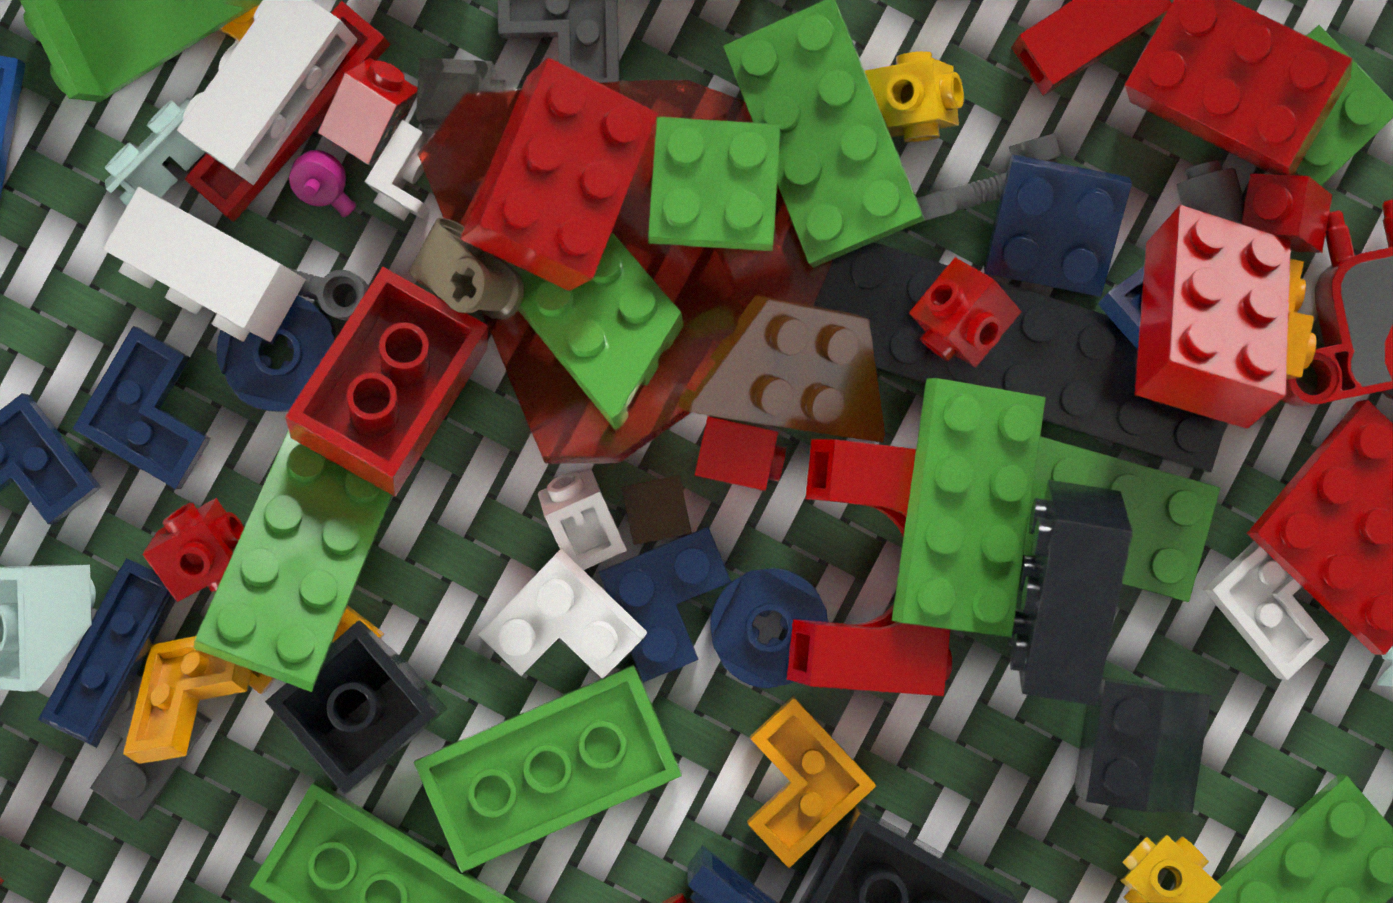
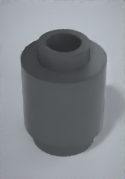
M1215 160L1185 170L1187 180L1176 184L1181 205L1239 224L1242 223L1245 202L1236 168L1223 170L1221 160Z

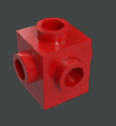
M954 257L909 314L925 330L920 340L932 352L947 362L955 355L976 368L1022 311L995 279Z
M215 498L199 508H196L194 503H188L171 513L162 522L164 527L156 532L142 554L177 603L205 587H208L211 592L217 591L244 530V526L239 518L232 512H226L218 499Z

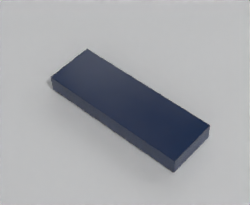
M127 558L125 559L92 620V625L85 632L40 714L39 721L95 748L98 747L176 602L154 570Z

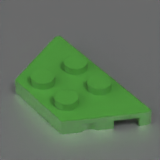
M613 233L610 234L593 279L571 291L505 261L519 273L523 281L524 296L518 309L519 312L615 430L623 426L629 416L626 409L640 385H648L659 367L660 355L672 346L684 326L680 310Z

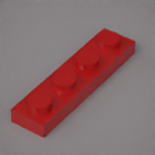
M343 1L337 5L331 14L339 18L358 40L256 183L252 185L207 153L184 178L194 189L233 222L323 122L344 74L369 58L377 61L391 45L381 33Z

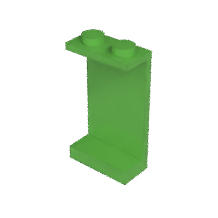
M20 0L25 10L23 14L24 22L30 33L41 42L52 64L50 66V73L55 84L62 92L67 94L69 99L93 102L103 101L258 6L263 1Z

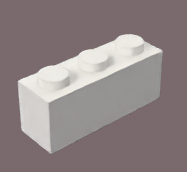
M263 0L255 12L254 23L241 41L232 45L224 53L219 63V71L206 90L197 94L187 105L183 116L184 120L177 131L197 147L254 185L358 39L339 18L312 0Z
M139 186L103 250L124 261L118 272L149 289L152 288L156 280L170 287L164 298L195 315H198L202 306L212 310L217 315L211 324L243 342L249 332L271 342L306 280L280 263Z

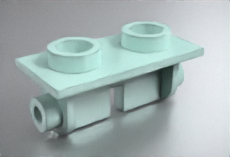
M188 97L179 106L172 100L165 104L147 124V127L153 133L137 149L131 143L126 144L105 166V169L111 174L105 180L106 190L112 193L119 185L125 188L126 191L119 198L126 206H128L138 186L161 198L178 181L162 165L169 156L187 171L205 153V151L177 131L184 120L185 109L191 101Z

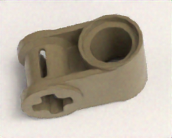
M437 218L409 269L410 275L420 284L432 290L451 309L457 312L473 313L480 310L484 315L493 319H507L514 315L519 309L524 296V285L519 273L501 258L461 240L460 237L464 230L463 225L446 218Z

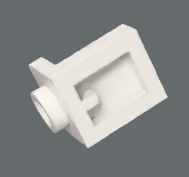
M403 120L400 122L365 182L378 193L373 203L403 221L409 212L424 220L429 212L427 206L403 191L402 188L407 181L411 184L416 183L426 169L431 157V153L426 151L430 141L422 131Z
M586 470L582 473L569 472L553 479L546 489L538 493L544 516L559 548L583 570L627 551L592 470Z

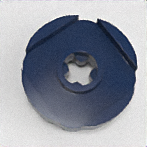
M296 296L271 342L249 332L243 342L220 330L216 350L217 362L221 373L226 377L227 383L243 402L266 411L289 412L337 338L336 329L333 322L315 304L300 296ZM279 336L288 337L287 347L294 350L292 361H284L281 369L271 368L272 358L263 355L264 347L266 344H276Z
M780 568L750 570L731 581L720 593L714 604L710 620L713 647L723 666L742 682L760 688L788 685L794 682L787 680L793 619L829 622L827 609L817 590L801 576ZM772 610L782 614L779 624L787 630L782 640L772 637L767 644L761 643L757 640L760 630L753 625L754 619L758 615L767 618Z

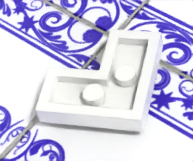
M1255 541L1203 588L1206 594L1278 679L1288 680L1329 641L1328 637L1293 596L1302 586Z
M560 549L478 635L520 676L560 638L603 679L648 632Z

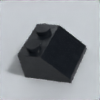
M360 620L331 644L312 692L286 683L265 701L344 795L358 788L447 710L446 706L410 664Z
M1102 677L1097 705L1087 704L1073 792L1089 803L1144 812L1193 813L1211 695Z

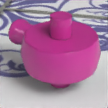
M311 150L305 152L293 162L289 174V183L291 189L300 200L312 206L331 204L340 213L341 217L348 216L356 208V203L343 192L346 183V173L336 157L325 151Z

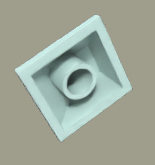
M90 565L0 567L1 690L37 691L92 625L91 609L95 603L96 592L94 583L90 578Z

